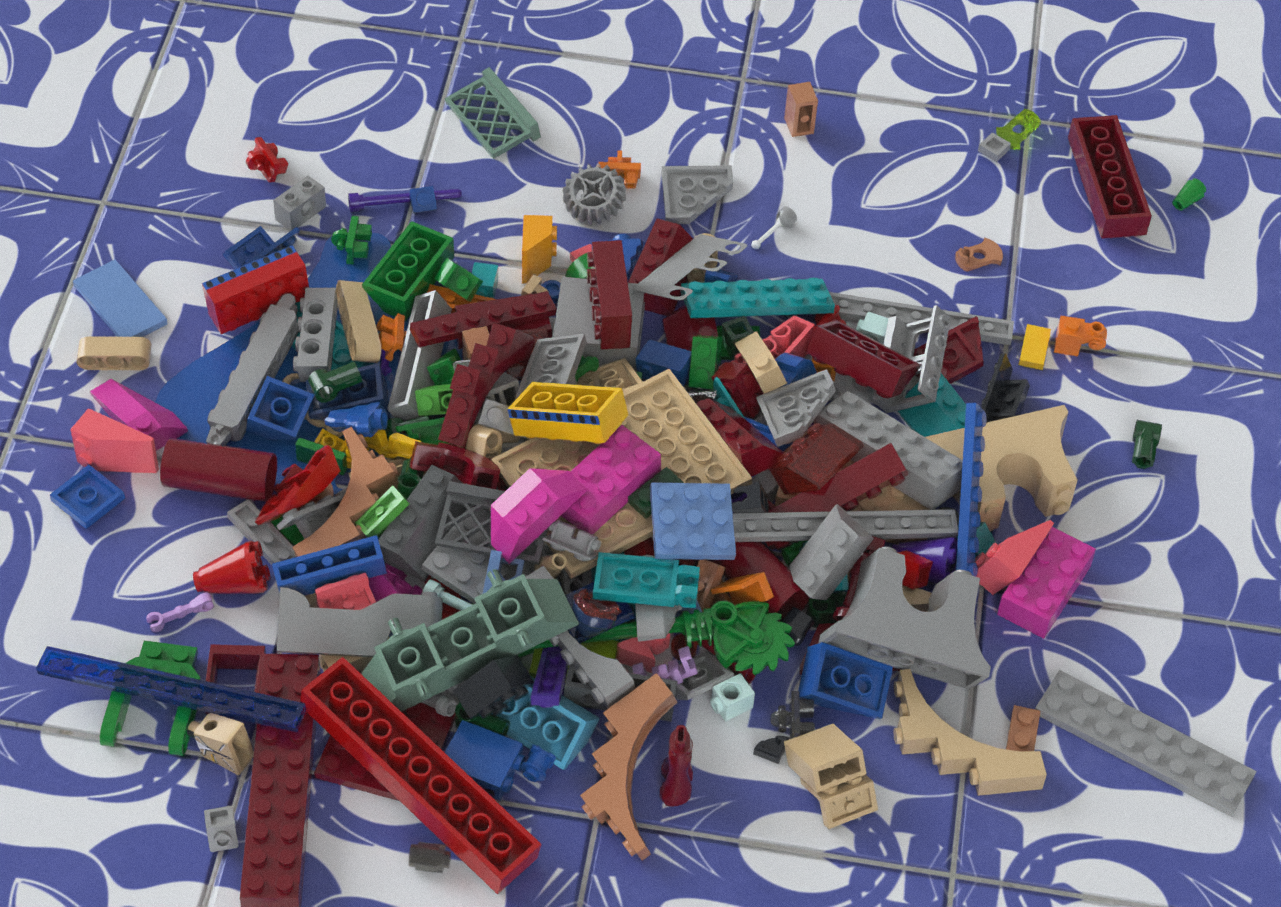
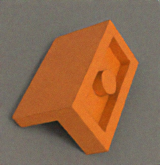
M764 572L734 577L710 589L712 595L729 592L734 605L750 601L763 602L774 597Z

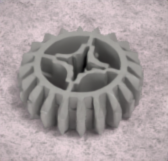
M588 163L587 169L584 170L579 166V173L571 172V179H566V186L562 190V198L566 204V210L571 212V216L574 219L578 217L581 223L587 219L590 225L595 220L601 225L604 218L610 222V215L617 216V209H623V202L626 201V187L623 184L622 177L618 176L615 169L610 171L608 165L601 169L599 163H597L595 168H592ZM611 187L613 192L610 198L607 199V190ZM582 189L583 194L581 195V199L578 201L576 199V196L579 190Z

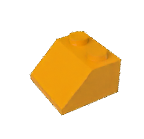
M523 215L522 283H528L533 275L538 276L550 268L552 256L556 257L557 242H552V240H557V226H552L553 216Z

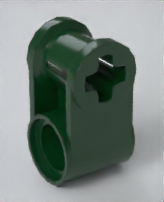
M847 592L832 593L827 600L810 598L806 614L815 621L812 627L817 628L819 624L836 623L837 621L833 618L836 607L842 606Z

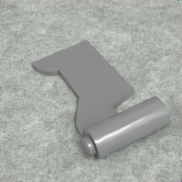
M280 587L277 652L374 657L376 654L374 647L387 641L390 632H392L388 625L389 620H392L396 628L393 618H398L403 630L412 629L422 623L429 627L442 620L443 599L438 597L435 592H422L421 595L391 594L362 610L312 608L307 598L301 593L289 588Z

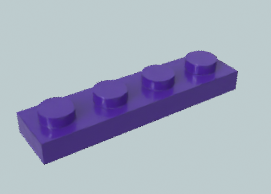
M559 646L543 648L531 693V705L550 708L560 704L569 665L563 659L560 653L562 650Z

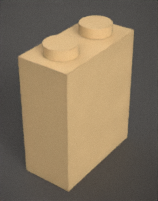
M834 724L784 741L788 766L816 793L867 774L863 750Z

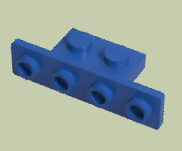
M260 226L227 249L223 256L234 269H237L273 254L282 247L292 246L297 241L296 236L300 230L296 227L274 242Z

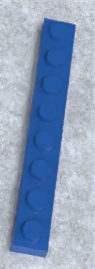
M966 403L956 570H966L971 572L972 576L977 577L978 568L975 563V553L979 551V540L976 537L977 527L981 523L978 502L982 500V489L979 486V482L984 472L981 452L985 450V439L982 436L983 427L986 426L987 418L985 411L977 403Z

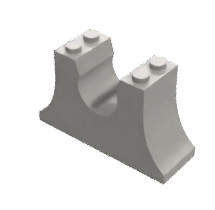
M890 547L878 548L861 562L855 595L848 612L842 620L837 621L820 635L819 643L824 642L901 670L911 669L912 673L966 689H970L984 681L990 674L991 666L983 657L975 634L974 614L980 578L972 576V573L966 570L954 571L935 585L929 598L928 612L917 610L908 603L902 590V581L906 574L905 555L896 553L897 551Z

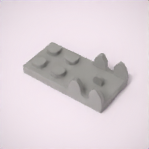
M585 334L537 339L515 399L520 396L531 382L577 385L575 374L587 343Z

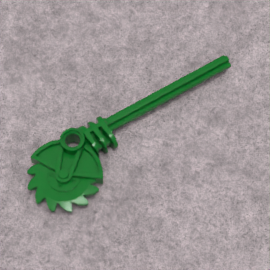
M719 601L710 608H704L702 613H700L699 609H694L693 614H690L688 610H684L678 617H675V622L669 633L680 632L684 634L686 647L689 646V648H691V641H697L698 646L701 647L702 640H707L708 645L712 646L713 639L715 655L724 668L727 669L732 663H737L735 665L736 671H743L753 667L752 673L754 675L763 671L766 665L772 672L775 671L778 665V658L783 661H788L789 659L786 647L795 646L793 639L786 634L792 631V627L786 623L778 622L781 620L782 615L779 613L768 614L769 603L759 601L743 602L737 605L728 601ZM637 622L614 624L601 634L591 637L581 635L576 628L569 629L568 632L579 644L637 637ZM546 640L531 649L557 647L558 644L553 646L549 640Z

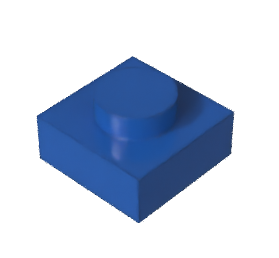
M433 186L409 189L413 213L437 210Z

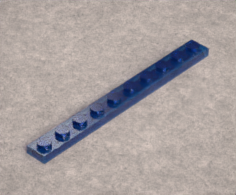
M50 646L46 647L36 667L39 675L293 732L298 731L307 710L305 703Z

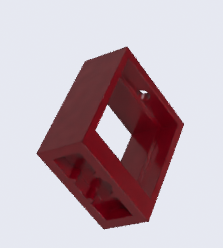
M210 644L203 696L206 715L213 713L220 716H258L263 657L266 654L265 646ZM218 669L257 670L254 698L215 696Z

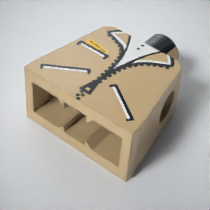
M210 713L207 714L201 723L192 721L188 726L187 735L196 739L201 755L237 775L241 774L254 757L250 739L242 722Z

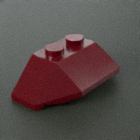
M686 305L681 306L663 319L667 345L692 351L694 336L718 337L715 318H690Z

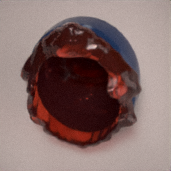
M583 589L579 594H575L571 605L579 623L575 627L581 635L586 637L601 634L608 628H611L617 620V615L621 613L616 602L593 599V592H588L587 589Z

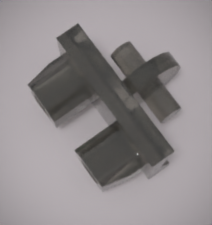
M791 691L789 711H786V706L784 705L778 706V711L773 712L770 716L771 724L778 727L780 733L786 732L787 727H789L790 739L814 731V722H800V718H813L814 700L800 699L799 691Z

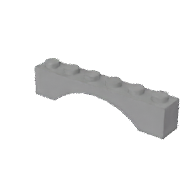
M544 566L526 576V579H554ZM568 630L549 639L553 646L558 644L562 651L560 653L568 665L573 664L577 669L575 671L582 684H589L592 688L590 692L598 704L603 702L606 708L609 709L635 689L634 680L618 660L591 652L579 644L569 634Z

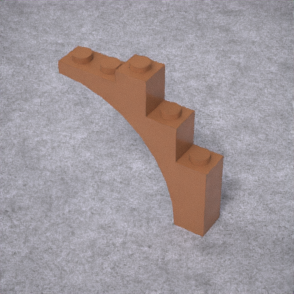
M352 427L342 431L352 458L351 477L346 493L338 508L329 519L312 535L292 547L296 557L365 539L366 536L362 532V528L360 525H356L355 522L392 485L397 489L398 482L396 477L399 476V472L393 462L388 463L383 454L376 457L373 450L368 452L366 449L368 445L362 434L357 435Z
M657 673L603 712L608 720L604 725L613 738L592 753L597 761L593 766L602 779L580 795L585 802L581 807L591 820L596 817L601 825L607 822L616 835L621 832L626 838L622 842L631 856L637 853L642 861L650 856L651 853L640 836L633 814L631 797L633 772L638 754L648 734L660 718L678 703L673 693Z

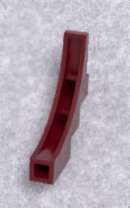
M493 323L487 345L475 343L469 366L460 364L456 366L450 386L453 392L438 440L465 448L469 432L488 393L509 367L520 361H529L535 337L517 329Z

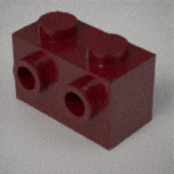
M725 362L711 377L713 382L718 377L743 416L754 418L761 410L756 397L763 395L751 369L747 363Z

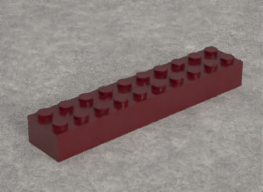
M264 654L240 888L241 907H301L316 721L300 706L302 689L321 674L319 655Z

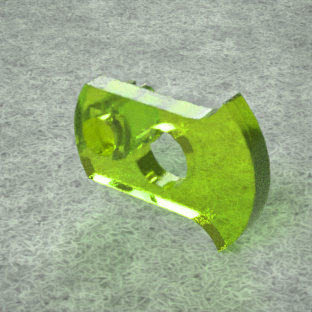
M1024 109L1005 126L996 127V134L1011 143L1010 149L1021 150V142L1041 125V121L1036 113ZM1016 125H1023L1025 130L1022 133H1016L1012 129Z

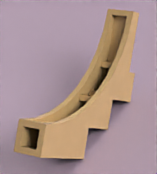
M911 669L899 671L898 681H894V693L896 697H900V717L898 727L894 728L893 734L895 744L900 745L902 755L931 752L932 763L937 765L939 775L969 772L970 783L975 785L978 796L1043 789L1047 774L1041 751L1000 749L975 741L958 732L942 720L926 703L916 686Z

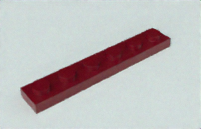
M548 291L412 322L410 323V331L418 347L421 348L462 338V331L487 326L488 331H491L493 323L509 327L555 316L557 308Z

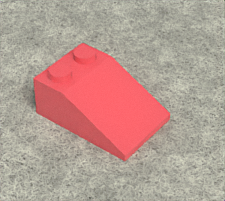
M89 408L70 429L77 462L84 467L90 465L97 471L157 473L159 470L154 438Z
M1051 520L1007 538L999 545L994 543L987 550L986 554L981 552L975 558L978 568L977 577L980 578L979 584L994 595L1019 578L1054 522Z

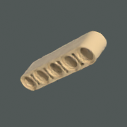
M338 280L336 285L338 310L352 361L378 363L381 356V342L367 292L362 288L363 282Z

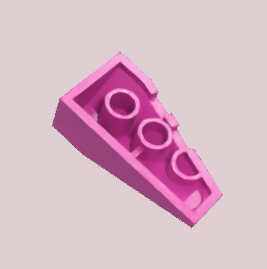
M113 379L90 391L92 397L111 419L153 437L156 451L164 447L169 438L177 439L188 432L186 426L173 412Z

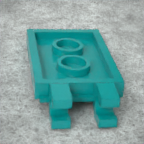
M599 552L593 599L674 607V605L678 606L679 604L685 608H696L700 567L679 566V560L655 559L654 557Z

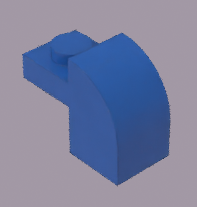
M782 353L775 359L787 382L783 386L817 373L813 362L809 359L790 353Z

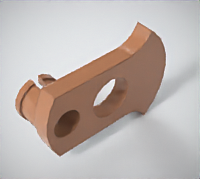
M985 237L982 243L971 247L965 246L963 249L960 248L955 254L958 266L966 272L989 264L1001 266L1003 253L999 245ZM982 253L985 258L977 259L973 254Z

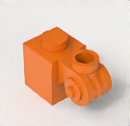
M1060 315L1055 337L1054 353L1078 356L1080 347L1084 343H1088V346L1093 350H1101L1106 346L1107 329L1102 323L1097 321L1085 323V319Z

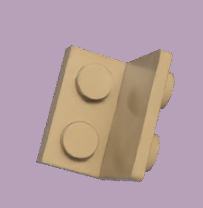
M866 774L818 793L800 778L801 784L819 800L823 823L828 829L878 810L874 783Z

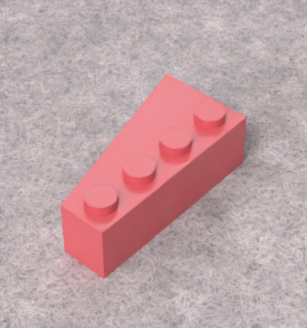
M794 315L770 331L771 335L762 340L774 359L782 353H790L805 358L808 354L806 351L815 332V324ZM740 353L735 355V360L732 361L736 363H745Z

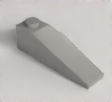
M643 555L644 557H654V558H655V556H652V555ZM635 603L638 642L666 638L675 622L676 612L682 610L683 607L679 604L678 606L674 605V607Z

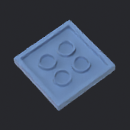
M651 483L650 499L655 559H735L736 548L730 484Z

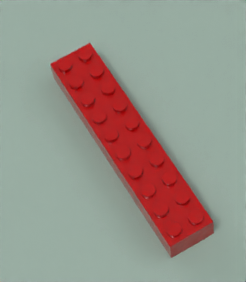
M341 657L302 689L300 706L497 895L538 858L541 843L344 657Z

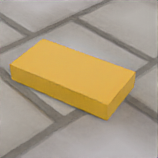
M1027 324L1018 365L1043 370L1051 329Z

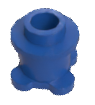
M532 745L531 751L528 753L529 758L520 767L523 776L531 782L544 781L546 778L545 773L548 768L553 767L556 757L554 754L541 749L538 745Z

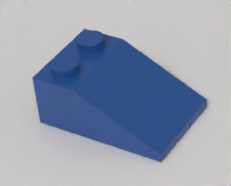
M824 642L815 644L807 648L797 699L825 708L882 719L893 667Z

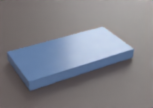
M115 259L73 280L74 287L117 337H144L168 324L167 318Z

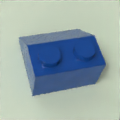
M267 376L248 416L246 431L268 440H295L313 401L314 394Z

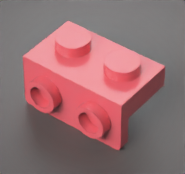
M366 573L352 575L347 579L335 583H327L315 589L318 608L362 610L376 603L369 587Z

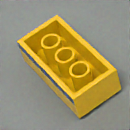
M531 382L507 409L514 436L548 438L549 440L562 439L571 440L572 442L587 441L596 444L605 443L629 415L622 388Z

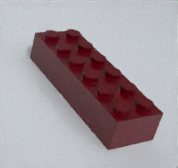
M1118 116L1072 118L1068 140L1101 239L1147 235L1152 215Z

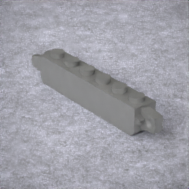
M291 293L282 295L277 305L271 304L267 312L262 314L257 331L253 332L250 337L249 346L246 351L241 353L236 370L231 372L228 385L225 390L220 392L215 409H212L208 415L207 421L210 425V431L206 443L226 446L229 440L236 442L244 437L248 416L266 377L275 378L299 332L296 317L298 309L297 305H295V296L291 295Z

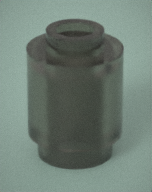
M427 842L411 844L408 866L415 867L417 871L443 873L444 868L450 867L451 851H446L447 846L444 844Z

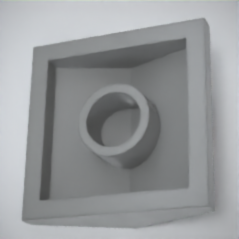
M706 651L694 657L698 674L685 678L683 683L677 684L676 699L689 700L712 689L713 686L734 677V673L728 668H724L716 658Z

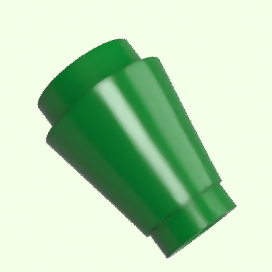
M1196 178L1188 180L1172 201L1173 206L1177 210L1182 211L1199 201L1206 192L1205 185Z

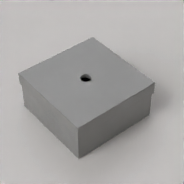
M562 277L553 337L585 334L587 343L582 356L585 358L588 356L597 357L599 366L626 358L634 371L637 372L635 358L640 352L645 311L644 292L631 290L637 284L628 283L632 310L630 348L600 350L599 340L594 339V325H597V323L592 321L591 306L595 305L589 301V287L592 286L587 284V279Z

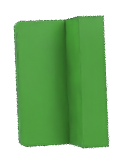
M392 485L355 523L360 525L362 532L367 537L377 535L379 538L389 524L410 503Z

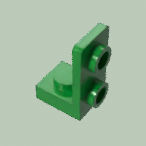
M455 348L449 350L426 367L435 385L451 384L455 372L453 363L462 361Z

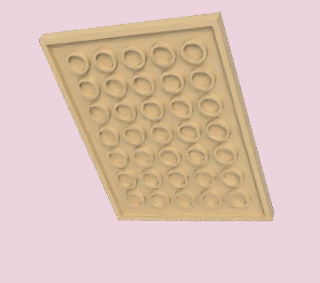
M670 369L623 392L629 415L621 425L661 454V471L668 467L684 483L730 484L731 495L737 487L752 484L750 474ZM535 437L492 458L491 461L501 470L499 476L506 486L510 488L530 468L571 471L600 444L587 441L572 442L571 440H549L548 438ZM629 503L625 504L593 534L601 541V546L596 552L619 554L652 537V514L645 519ZM560 516V517L556 520V522H557L558 520H560V521H562V522H564V523H567V524L573 526L570 522H568V521H567L565 518H563L562 516ZM575 528L573 537H577L579 529ZM548 529L547 535L552 534V531ZM546 542L553 554L560 553L565 556L567 563L564 569L571 579L597 566L598 557L590 561H581L576 559L573 553L566 550L559 551L550 547V543Z

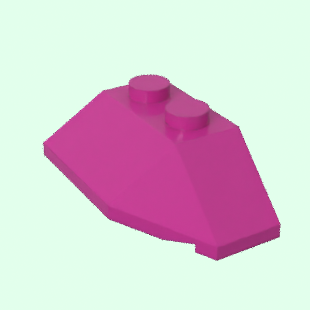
M530 468L491 504V545L497 551H501L502 557L510 564L574 504L587 489L570 471Z

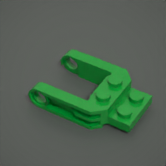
M143 641L139 657L129 660L118 668L101 725L100 745L115 747L118 732L122 731L133 690H136L140 693L180 697L169 737L168 752L171 755L185 756L190 736L187 735V729L190 723L195 721L203 693L200 682L201 678L194 670L198 656L197 647Z

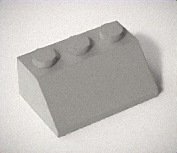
M836 504L789 567L793 581L810 598L827 600L874 538L844 509Z

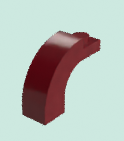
M415 441L409 465L411 469L426 472L433 465L455 475L464 484L496 489L501 471L493 461L485 456L462 447L441 442L435 445Z

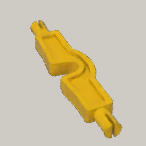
M377 430L372 437H364L369 448H373L378 454H383L386 458L400 456L410 459L415 441L421 442L400 433H393L389 436L388 441L385 430Z

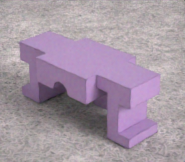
M689 646L678 649L682 665H679L677 659L669 661L668 665L663 664L652 667V674L657 673L660 678L678 681L677 684L683 683L685 678L698 674ZM642 662L632 666L634 674L648 676Z

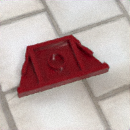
M977 316L948 331L941 373L950 384L984 366L979 319ZM926 343L914 349L913 357L925 354ZM921 373L915 374L914 376L920 378Z

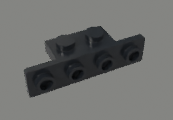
M1001 353L998 362L995 363L992 379L988 383L986 396L982 400L981 408L986 413V423L1020 415L1030 387L1027 379L1010 380L1013 368L1006 353Z

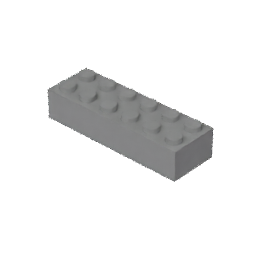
M849 391L823 407L814 420L812 436L853 462H857L887 444L892 443L909 473L905 476L904 482L894 487L930 510H934L961 490L963 460Z

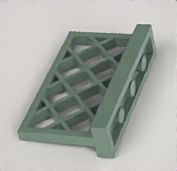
M490 67L482 71L483 77L444 98L449 108L493 159L529 138L533 142L541 138L538 122ZM481 86L486 89L484 95L474 94V90ZM459 99H467L465 106L455 105L454 102ZM471 100L482 101L481 107L470 106ZM487 101L497 102V108H485ZM468 112L479 113L477 120L467 119ZM483 114L494 115L493 121L482 120ZM499 115L509 116V122H497ZM479 127H491L489 134L479 133ZM495 128L506 129L505 135L494 134ZM511 129L523 132L518 136H509ZM492 140L503 141L502 145L494 150L490 146Z

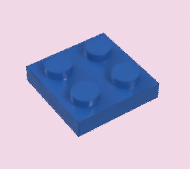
M87 465L52 492L50 499L55 505L87 529L125 499V493L92 466Z

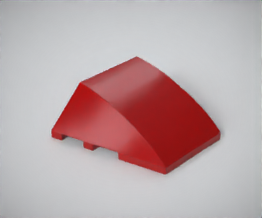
M329 445L317 450L304 470L293 464L283 471L282 476H284V479L280 484L277 483L273 489L277 494H273L264 504L255 520L257 525L270 523L282 517L288 511L306 504L335 479L340 472V468Z

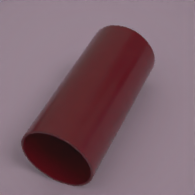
M169 438L166 442L160 466V480L163 487L266 502L272 496L277 477V456L275 453Z
M735 542L736 557L734 560H709L725 567L723 575L728 580L734 577L764 572L774 597L763 602L769 603L768 614L779 613L782 615L781 620L792 607L803 611L809 602L810 597L793 581L791 570L762 542Z

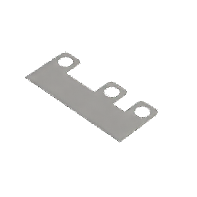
M699 234L631 290L674 300H683L693 290L675 286L677 282L694 268L712 272L720 270L727 262L710 258L711 254L715 251L739 254L747 247V244ZM730 244H737L741 246V248L736 251H729L725 249V247ZM710 261H716L720 263V266L716 268H707L704 266V264ZM673 290H684L686 294L674 297L670 295V292Z

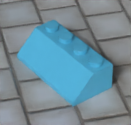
M533 685L527 688L528 694L517 701L514 699L507 703L508 708L496 716L510 721L508 736L523 743L529 749L532 745H538L541 749L554 754L556 760L553 763L564 770L588 743L600 718L563 695L561 696L559 706L542 708L539 705H531Z

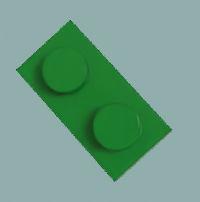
M705 335L693 337L689 387L713 389L714 382L711 377L719 370L718 367L721 366L723 337Z

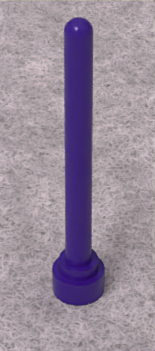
M460 189L434 191L435 200L460 198L462 191ZM348 193L350 212H360V209H364V206L411 202L409 193L363 197V195L358 193Z

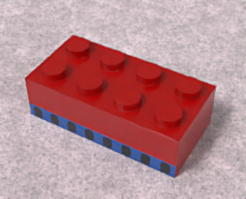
M292 245L202 283L208 314L222 335L260 319L262 314L267 312L271 304L277 305L282 295L291 293V295L295 296V301L300 302L301 298H305V289L309 288L306 265Z

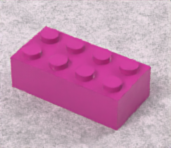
M621 425L605 443H601L570 471L587 491L561 516L577 529L593 535L628 503L629 495L661 471V454Z
M1051 527L1020 577L1011 582L1002 595L997 615L1044 639L1090 569L1096 548Z

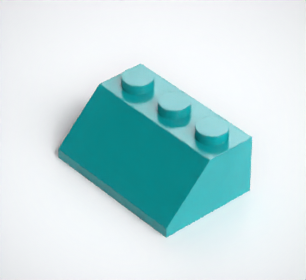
M942 373L940 374L935 402L897 411L910 429L923 437L965 428L966 404ZM919 382L905 395V398L922 394L918 390Z

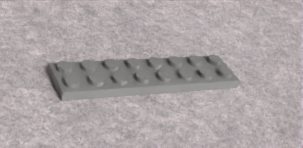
M1061 670L1058 671L1035 710L1041 711V718L1231 817L1257 772Z

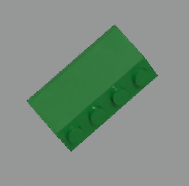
M411 221L363 282L362 288L385 313L394 317L399 313L404 315V321H407L412 312L415 296L427 293L430 284L434 285L437 280L434 279V276L446 257L451 260L454 259V238Z

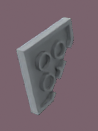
M732 165L662 166L665 221L677 224H690L733 189Z
M827 369L756 397L777 447L801 438L835 393L836 389Z

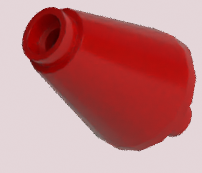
M245 542L203 565L198 571L193 572L196 590L198 592L204 591V593L214 594L264 593L268 590L267 581L271 580L268 566L262 563L261 556H263V550L260 542Z

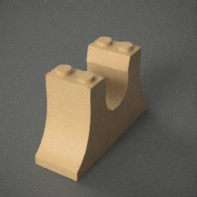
M1065 405L988 422L983 427L982 436L985 439V450L981 452V461L984 472L979 482V486L982 489V500L978 502V512L980 513L981 522L986 523L990 532L999 527L1006 499L1004 485H1017L1026 489L1033 496L1035 505L1045 517L1061 515L1069 511L1078 480L1067 461L1061 444L1068 416V410ZM965 428L925 437L963 460ZM961 490L953 495L959 505Z

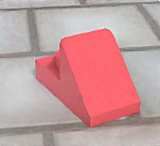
M670 633L667 634L666 638L638 642V638L635 637L617 643L616 659L620 663L631 667L642 662L646 672L652 673L651 668L655 667L654 655L661 654L669 648Z

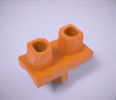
M617 150V157H608V162H599L601 169L606 165L610 167V171L615 169L618 176L624 178L626 188H636L638 179H640L641 163H631V157H622V150Z
M399 313L394 319L383 315L376 325L377 331L380 332L381 349L385 351V359L389 361L393 360L396 350L402 352L407 331H404L405 316Z

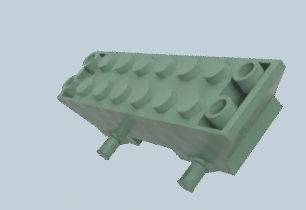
M493 569L496 579L491 571L487 574L493 586L487 592L475 597L476 604L429 627L422 623L412 629L403 630L398 618H393L396 628L392 620H389L388 625L393 635L387 641L374 647L376 654L361 674L402 712L469 679L495 659L518 655L579 625L558 580L526 579L525 575L522 574L512 580L503 581L499 571Z

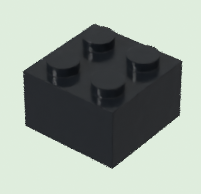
M518 655L493 660L455 688L453 692L470 719L479 716L484 719L491 714L496 716L508 708L507 703L512 699L517 701L528 694L527 688L533 685L534 681Z

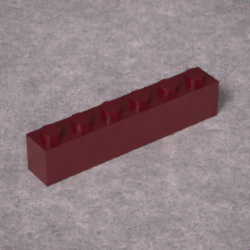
M889 443L769 510V513L830 512L836 504L845 511H852L859 506L858 502L867 497L870 500L879 496L882 493L881 489L890 484L892 487L901 484L909 473L892 443ZM765 541L771 550L776 548L777 551L791 544L790 541Z

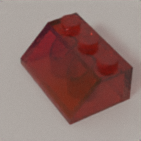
M816 423L807 429V434L792 443V448L788 452L777 457V462L770 468V471L784 495L820 490L864 445L860 440L833 423L824 425Z

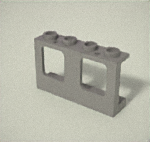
M937 305L933 307L931 318L905 324L897 316L888 319L883 345L921 364L916 374L921 373L918 390L922 394L905 398L906 386L900 395L887 399L879 396L876 393L877 390L874 389L872 401L886 413L932 403L936 400L951 320ZM929 332L925 354L913 357L918 335Z

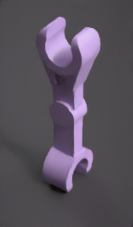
M205 592L198 595L187 605L177 606L174 610L164 614L151 612L147 615L146 619L148 623L158 621L150 625L151 631L155 633L161 631L165 623L184 618L192 612L210 611L214 605L211 595Z

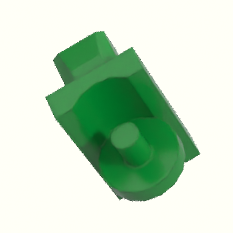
M352 216L348 232L347 229L341 228L332 234L331 241L337 246L336 248L338 250L345 248V251L348 253L346 264H354L355 258L368 257L369 243L358 240L371 241L372 225L359 224V216Z

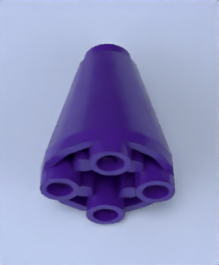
M957 537L900 542L899 544H893L891 547L897 552L908 550L933 561L928 582L934 585L956 571Z

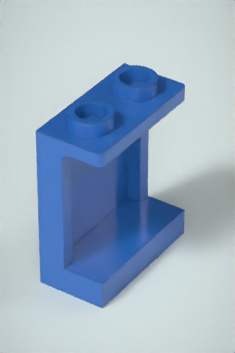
M464 720L460 723L444 752L478 785L494 791V799L499 801L504 793L508 794L514 782L513 776L516 770L521 771L520 766L526 759V756L523 755V743Z

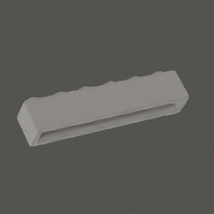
M436 290L415 296L387 409L395 418H400L404 421L421 417L418 416L415 391L434 385L426 367L440 358L444 342L419 348L410 331V323L451 313L452 308Z

